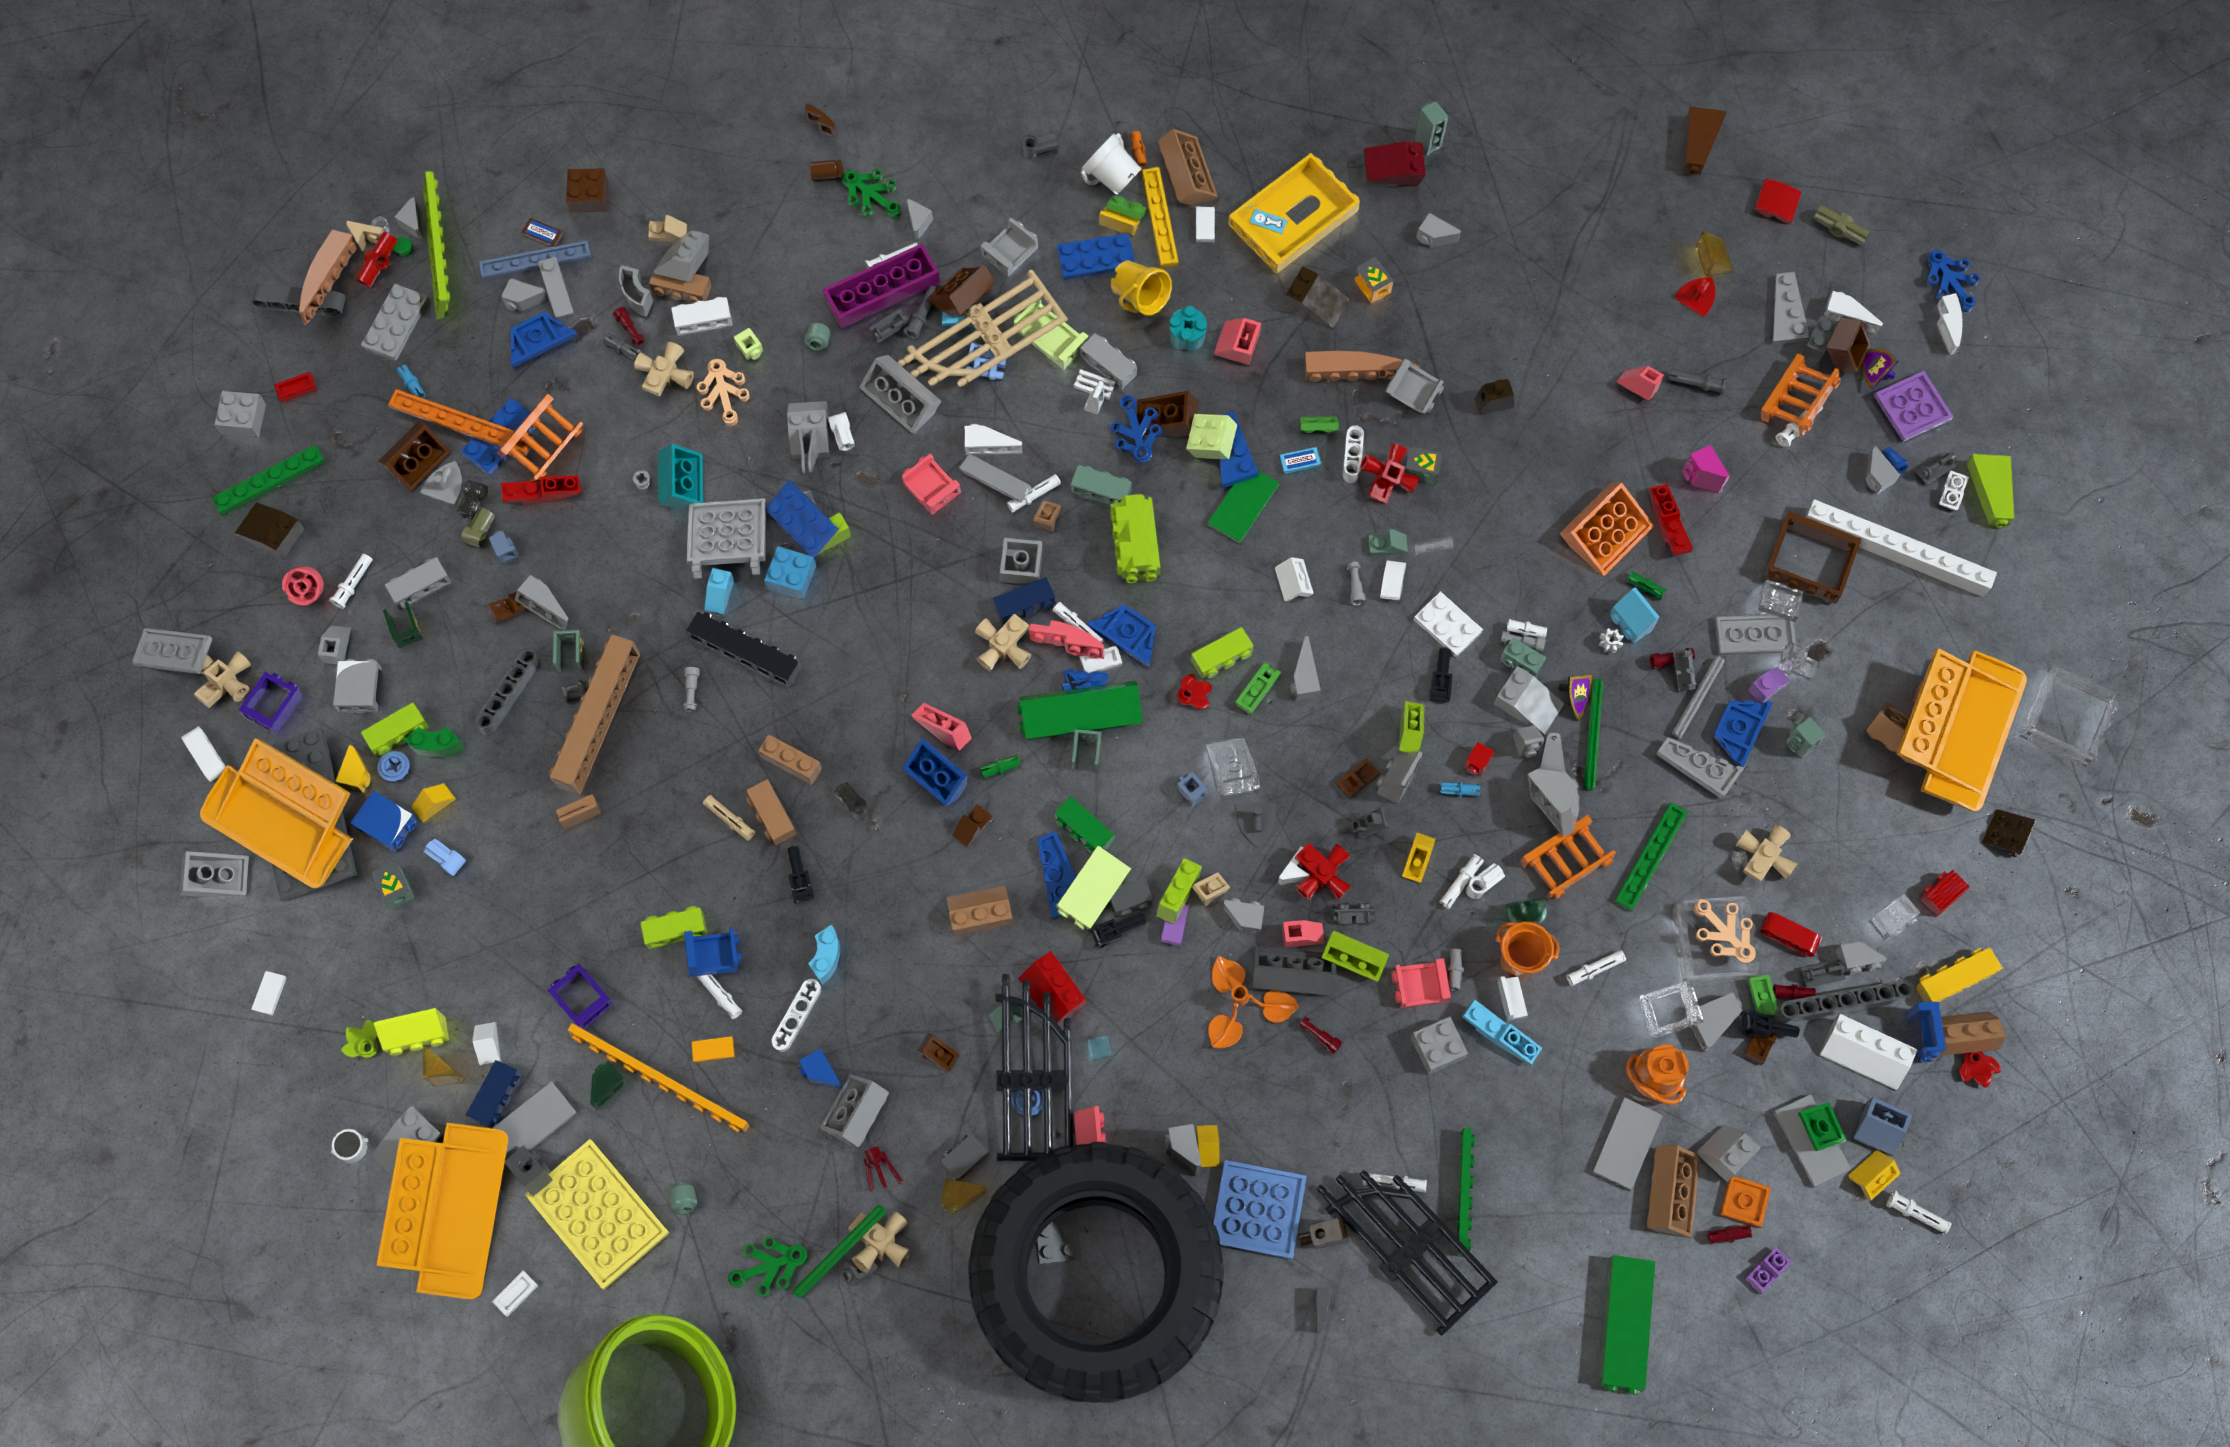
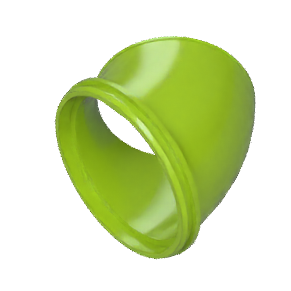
M646 1314L620 1323L580 1360L563 1387L558 1406V1428L563 1447H614L605 1427L601 1408V1383L611 1353L618 1348L630 1345L657 1346L682 1358L693 1369L702 1385L706 1399L707 1418L705 1431L699 1447H728L733 1434L736 1417V1399L728 1366L716 1345L705 1333L691 1323L674 1316Z

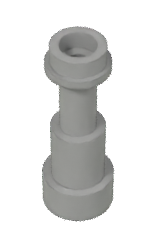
M1350 562L1347 567V571L1351 572L1352 580L1350 583V603L1354 606L1366 603L1362 582L1359 581L1358 571L1361 569L1359 562Z
M1503 631L1501 642L1504 644L1510 642L1514 637L1538 653H1543L1545 638L1519 637L1509 634V631Z
M696 667L684 668L687 695L686 703L683 704L686 712H694L697 704L694 703V693L697 690V679L699 678L700 669Z

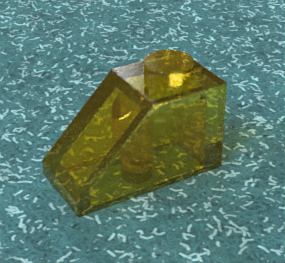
M945 1179L940 1205L944 1207V1211L956 1213L957 1210L965 1209L985 1195L987 1188L983 1185Z

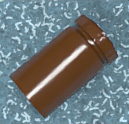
M841 160L810 162L812 180L843 177V163Z

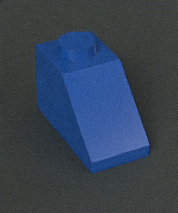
M821 1048L799 1060L801 1067L798 1069L804 1079L808 1077L812 1083L835 1089L842 1088Z

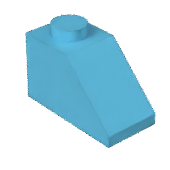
M712 568L706 590L705 612L724 616L734 583L731 572Z

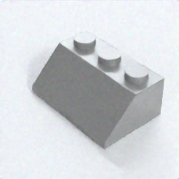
M691 230L674 241L655 268L654 274L690 282L709 254V235Z
M849 1074L820 1129L848 1144L860 1147L871 1125L875 1122L878 1112L884 1105L889 1092L873 1081Z
M1194 1124L1168 1128V1134L1164 1138L1166 1154H1170L1171 1160L1189 1173L1199 1176L1201 1162Z

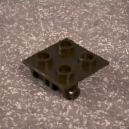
M1997 809L1982 843L2010 852V856L2017 857V855L2023 853L2036 820Z

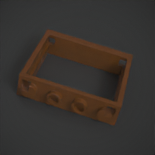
M1788 511L1781 524L1763 576L1771 581L1785 584L1789 588L1801 590L1807 595L1819 597L1828 603L1837 604L1844 591L1861 538ZM1787 529L1848 551L1835 589L1774 566Z

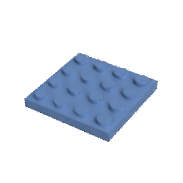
M1225 1160L1213 1222L1219 1233L1220 1246L1292 1260L1307 1176Z

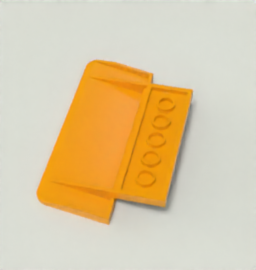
M1939 648L1934 650L1897 751L1898 756L1927 770L1920 791L1969 811H1978L1982 808L2027 683V677L2023 671L1975 650L1970 652L1967 663Z
M258 738L254 739L240 769L232 765L226 766L207 795L200 810V817L203 822L311 888H319L324 885L353 838L335 828L351 793Z
M447 1123L443 1143L400 1138L376 1266L420 1271L416 1291L419 1293L465 1299H475L481 1294L508 1145V1136L504 1131Z

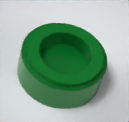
M406 237L397 238L398 242L394 247L395 253L398 256L409 255L413 249L410 240Z

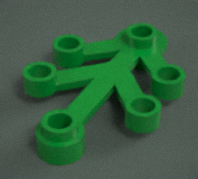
M875 169L872 173L859 174L854 170H850L843 174V184L849 188L848 204L851 207H856L859 204L856 187L862 191L863 216L870 217L873 214L870 197L886 208L888 217L897 218L901 214V208L897 202H890L877 193L879 191H895L897 188L895 180L888 179L885 183L871 185L863 183L864 181L871 180L875 182L881 181L883 178L881 170Z
M768 1236L763 1240L764 1247L768 1250L774 1249L785 1255L775 1258L757 1250L754 1245L747 1244L743 1248L744 1255L749 1258L754 1257L765 1263L743 1272L733 1270L728 1276V1282L731 1286L740 1288L747 1279L767 1272L763 1283L758 1285L756 1289L757 1294L764 1298L769 1295V1288L779 1268L788 1264L783 1276L779 1277L776 1282L778 1288L785 1290L790 1286V1279L796 1266L803 1265L807 1260V1251L803 1246L793 1245L789 1248L776 1242L773 1237ZM770 1239L773 1240V1245L767 1247L766 1242ZM752 1247L754 1249L753 1253L747 1254V1248ZM794 1252H800L798 1259L793 1258ZM736 1274L740 1275L738 1282L733 1281V1276ZM782 1279L787 1280V1284L784 1287H781L779 1284ZM766 1287L767 1292L760 1294V1288Z

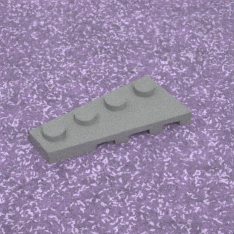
M1795 272L1779 273L1775 276L1773 337L1771 345L1808 341L1810 338Z
M1667 737L1656 753L1657 756L1721 799L1724 798L1744 769V767L1739 765L1737 767L1731 765L1724 759L1720 758L1719 760L1711 757L1709 753L1704 751H1696L1691 746Z

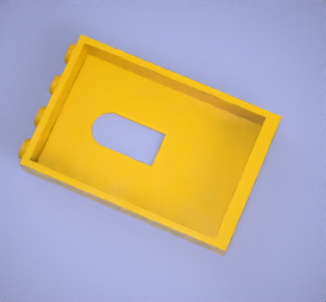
M1310 153L1231 213L1228 225L1277 274L1358 212L1360 201L1357 195L1352 194L1346 185L1339 181L1334 173L1322 164L1318 157ZM1306 197H1316L1320 202V207L1298 225L1285 214ZM1255 209L1288 220L1282 234L1251 223L1250 220Z

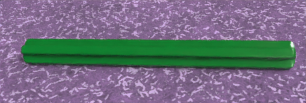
M1594 679L1591 689L1584 789L1593 791L1596 784L1603 680Z
M881 1205L876 1206L793 1289L796 1297H803L886 1214V1210Z

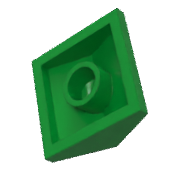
M1829 1102L1798 1112L1815 1152L1847 1141Z

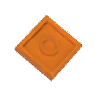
M1733 1176L1727 1182L1720 1216L1761 1228L1771 1187Z

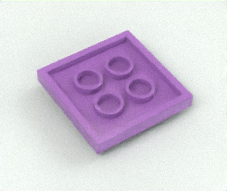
M1924 371L1882 389L1874 395L1903 442L1948 422L1954 417Z

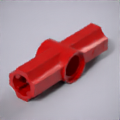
M387 232L382 233L373 250H369L365 254V264L356 277L359 283L371 288L379 272L388 267L389 255L397 244L398 239Z

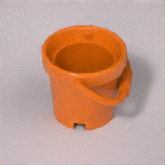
M1509 922L1501 925L1497 931L1496 942H1499L1501 946L1500 962L1502 968L1510 976H1518L1521 979L1531 977L1547 967L1551 959H1558L1560 949L1556 938L1548 933L1544 927L1534 922ZM1509 928L1506 930L1503 937L1501 938L1503 930Z
M1663 1044L1643 1051L1639 1056L1632 1054L1627 1061V1075L1644 1097L1673 1105L1678 1104L1685 1096L1687 1090L1683 1086L1686 1079L1685 1075L1688 1072V1060L1685 1054L1676 1049L1675 1046ZM1680 1092L1679 1096L1676 1099L1670 1100V1098H1673L1677 1093Z

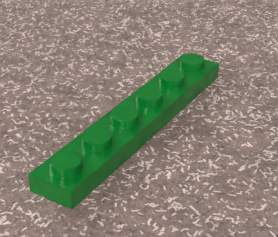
M315 444L211 498L219 513L224 515L325 463V460Z
M1463 1128L1460 1141L1457 1238L1470 1251L1471 1239H1468V1230L1471 1231L1472 1218H1468L1469 1209L1472 1210L1473 1197H1469V1190L1473 1189L1474 1181L1473 1176H1470V1168L1474 1167V1155H1471V1147L1475 1145V1135H1472V1128ZM1456 1249V1256L1463 1257Z

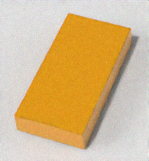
M733 1036L692 1041L693 1062L699 1063L735 1058Z

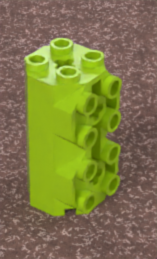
M1142 494L1121 497V502L1118 503V500H1115L1114 504H1110L1113 541H1115V558H1117V575L1122 576V578L1126 579V583L1129 584L1141 580L1155 581L1157 580V575H1160L1161 567L1152 498L1148 497L1147 500Z

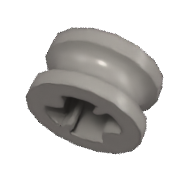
M638 471L634 474L633 481L638 489L645 490L650 487L651 478L646 471ZM641 477H645L646 481L640 483L638 479L641 480Z

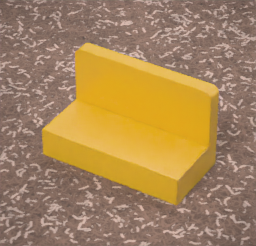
M1106 207L1099 214V225L1124 234L1129 233L1130 236H1134L1140 220L1106 209Z
M1876 1150L1848 1176L1850 1180L1861 1186L1865 1197L1872 1200L1901 1173L1894 1159Z

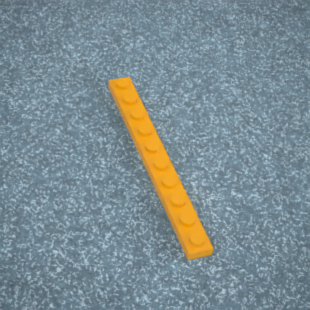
M573 1023L568 1028L574 1041L580 1044L583 1041L589 1044L588 1048L598 1054L602 1051L607 1054L605 1058L613 1063L617 1061L623 1063V1068L631 1073H634V1071L641 1073L640 1077L649 1083L652 1080L659 1084L657 1087L667 1093L671 1090L676 1093L675 1097L686 1103L688 1100L694 1103L692 1107L702 1113L705 1110L710 1112V1117L720 1123L722 1120L729 1123L728 1127L736 1132L742 1130L746 1133L750 1125L747 1121Z

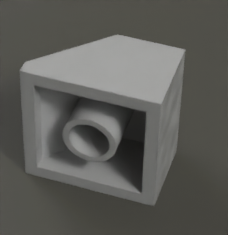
M1723 1125L1696 1153L1728 1182L1761 1147L1745 1132Z

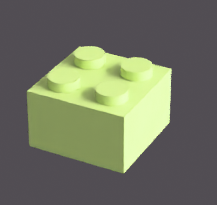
M1194 414L1186 449L1195 458L1229 460L1237 424L1229 415Z

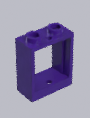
M264 672L238 711L245 718L277 735L303 695L296 684L283 682V678L276 673L271 675ZM273 683L288 691L289 694L272 719H269L253 710V708L269 685Z
M580 964L569 968L566 975L562 979L555 980L550 985V989L547 990L575 1024L582 1029L586 1028L613 1005L609 997ZM579 975H582L601 997L576 1017L557 994Z

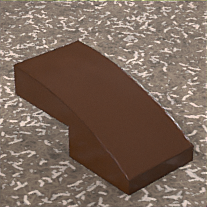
M807 104L804 108L806 120L817 123L820 132L836 137L837 132L833 121L819 109Z
M517 592L508 594L507 599L489 603L488 609L495 623L510 619L529 610L515 601Z
M1366 758L1353 771L1350 770L1342 777L1337 784L1350 798L1380 775V772Z
M1771 1034L1768 1039L1752 1037L1744 1056L1763 1065L1778 1034Z

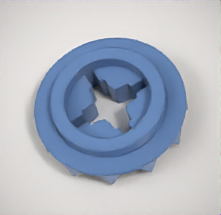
M392 751L381 757L378 763V772L384 780L395 783V781L403 780L411 766L406 755L398 751ZM391 761L395 763V765H398L397 773L393 769L390 770L392 768L390 763Z
M1014 1091L1012 1095L1013 1108L1020 1115H1023V1091ZM1031 1091V1094L1034 1093L1032 1095V1101L1034 1102L1032 1104V1116L1043 1109V1091Z

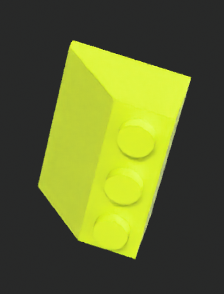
M436 1008L374 1022L382 1049L387 1054H390V1056L400 1055L406 1050L419 1051L423 1049V1046L443 1045V1042L449 1041L446 1017Z

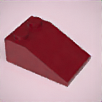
M1404 141L1368 147L1363 150L1367 182L1418 186L1426 175L1422 143Z

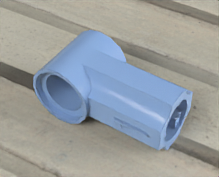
M436 839L430 841L424 850L425 854L439 863V866L452 876L466 862L460 854L454 850L451 851Z

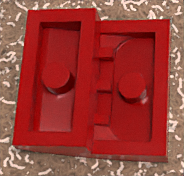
M1766 178L1763 181L1754 210L1767 218L1774 216L1789 224L1793 220L1802 192L1785 183Z

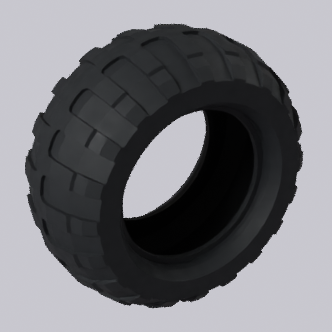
M1091 1142L1090 1144L1061 1146L1035 1160H1030L1022 1165L1014 1175L995 1191L974 1232L968 1264V1275L972 1305L980 1328L998 1357L1017 1376L1034 1388L1065 1400L1088 1403H1113L1133 1398L1155 1389L1183 1369L1197 1353L1209 1334L1218 1313L1224 1281V1265L1219 1233L1205 1207V1203L1197 1191L1193 1190L1188 1182L1179 1175V1172L1167 1163H1162L1140 1149L1111 1145L1108 1142ZM1087 1206L1114 1208L1137 1219L1155 1239L1164 1263L1163 1293L1154 1311L1142 1324L1132 1331L1105 1340L1082 1339L1071 1336L1056 1328L1036 1307L1027 1284L1029 1257L1040 1234L1059 1216L1071 1210Z

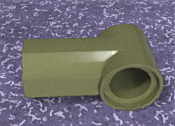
M479 508L470 526L467 525L464 528L461 540L481 548L486 541L487 531L495 515L485 508Z

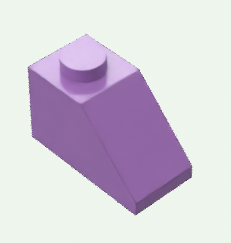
M1776 667L1767 671L1753 682L1748 691L1759 703H1764L1790 683V680Z

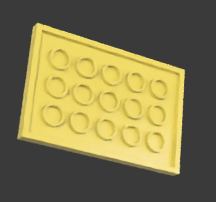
M591 1139L549 1173L553 1180L534 1197L529 1192L524 1194L603 1290L670 1234Z

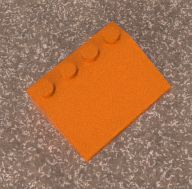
M1620 482L1609 484L1559 534L1574 552L1601 576H1605L1654 527V524L1623 483Z

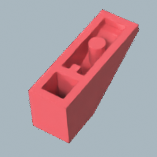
M923 703L911 715L916 722L941 742L955 750L960 751L972 739L964 721L926 703Z

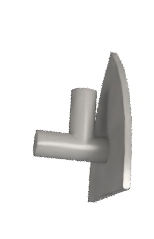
M456 461L445 464L432 473L423 485L420 494L456 505L462 490V475Z

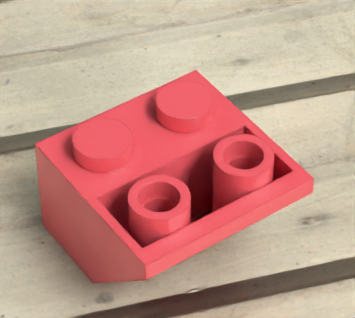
M1246 318L1225 321L1214 355L1250 365L1260 336L1262 323Z
M1099 1106L1074 1112L1076 1145L1106 1142L1105 1132L1101 1133L1100 1129L1104 1128L1103 1112H1099Z

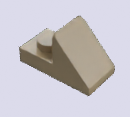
M665 215V221H650L649 241L674 242L687 234V224L669 215Z
M347 221L346 223L362 252L367 240L377 243L384 232L381 227Z
M1218 872L1192 886L1193 892L1205 907L1214 898L1226 893L1231 888Z

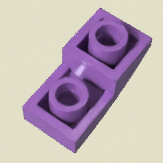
M1185 904L1175 924L1165 920L1161 942L1181 946L1188 904Z
M1775 1247L1745 1280L1757 1292L1762 1294L1791 1264V1261Z

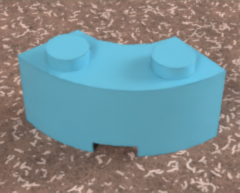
M832 924L815 935L817 952L815 957L808 963L821 985L826 983L834 974L840 956V944Z

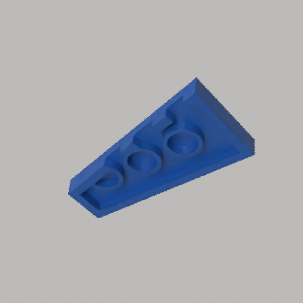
M1234 411L1223 414L1229 415L1237 424L1229 460L1220 459L1223 488L1259 476Z

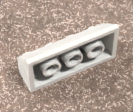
M1839 1014L1832 1022L1819 1055L1897 1091L1908 1073L1918 1049Z

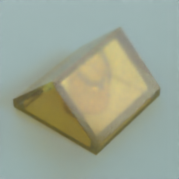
M1703 231L1696 243V249L1705 276L1712 277L1733 272L1734 270L1724 240Z
M427 1047L423 1049V1079L432 1086L463 1084L466 1081Z

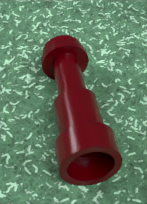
M625 307L617 308L613 312L616 321L620 322L625 331L629 332L632 337L631 341L635 346L642 345L645 342L644 336L638 334L634 328V323L629 317L627 309Z
M1685 648V650H1690V649H1691V652H1692V654H1693L1692 659H1695L1694 649H1693V648ZM1673 652L1650 654L1649 660L1652 669L1673 664Z
M1305 1016L1298 1027L1302 1031L1306 1029L1317 1037L1316 1040L1324 1045L1328 1052L1334 1055L1343 1042L1337 1037H1332L1326 1031L1319 1030L1310 1023L1311 1019Z

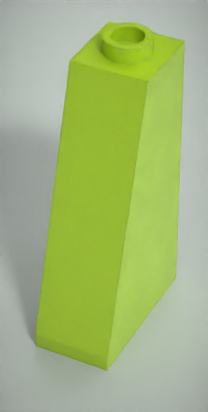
M1972 454L1967 461V467L1988 524L1998 528L2007 527L2014 520L2011 456Z

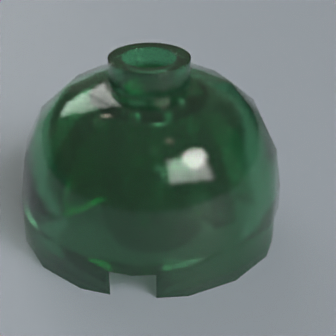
M1545 898L1518 901L1506 904V911L1511 922L1520 923L1525 921L1539 924L1546 917L1547 904Z

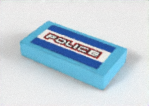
M1316 447L1282 454L1279 457L1284 474L1321 467Z

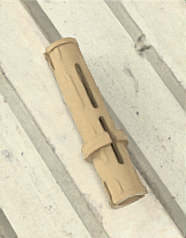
M709 795L704 800L703 805L729 825L730 830L736 831L746 841H749L754 836L755 831L746 825L741 817L735 816L714 799L712 795ZM716 807L719 808L723 813H725L726 816L722 814L718 809H716Z

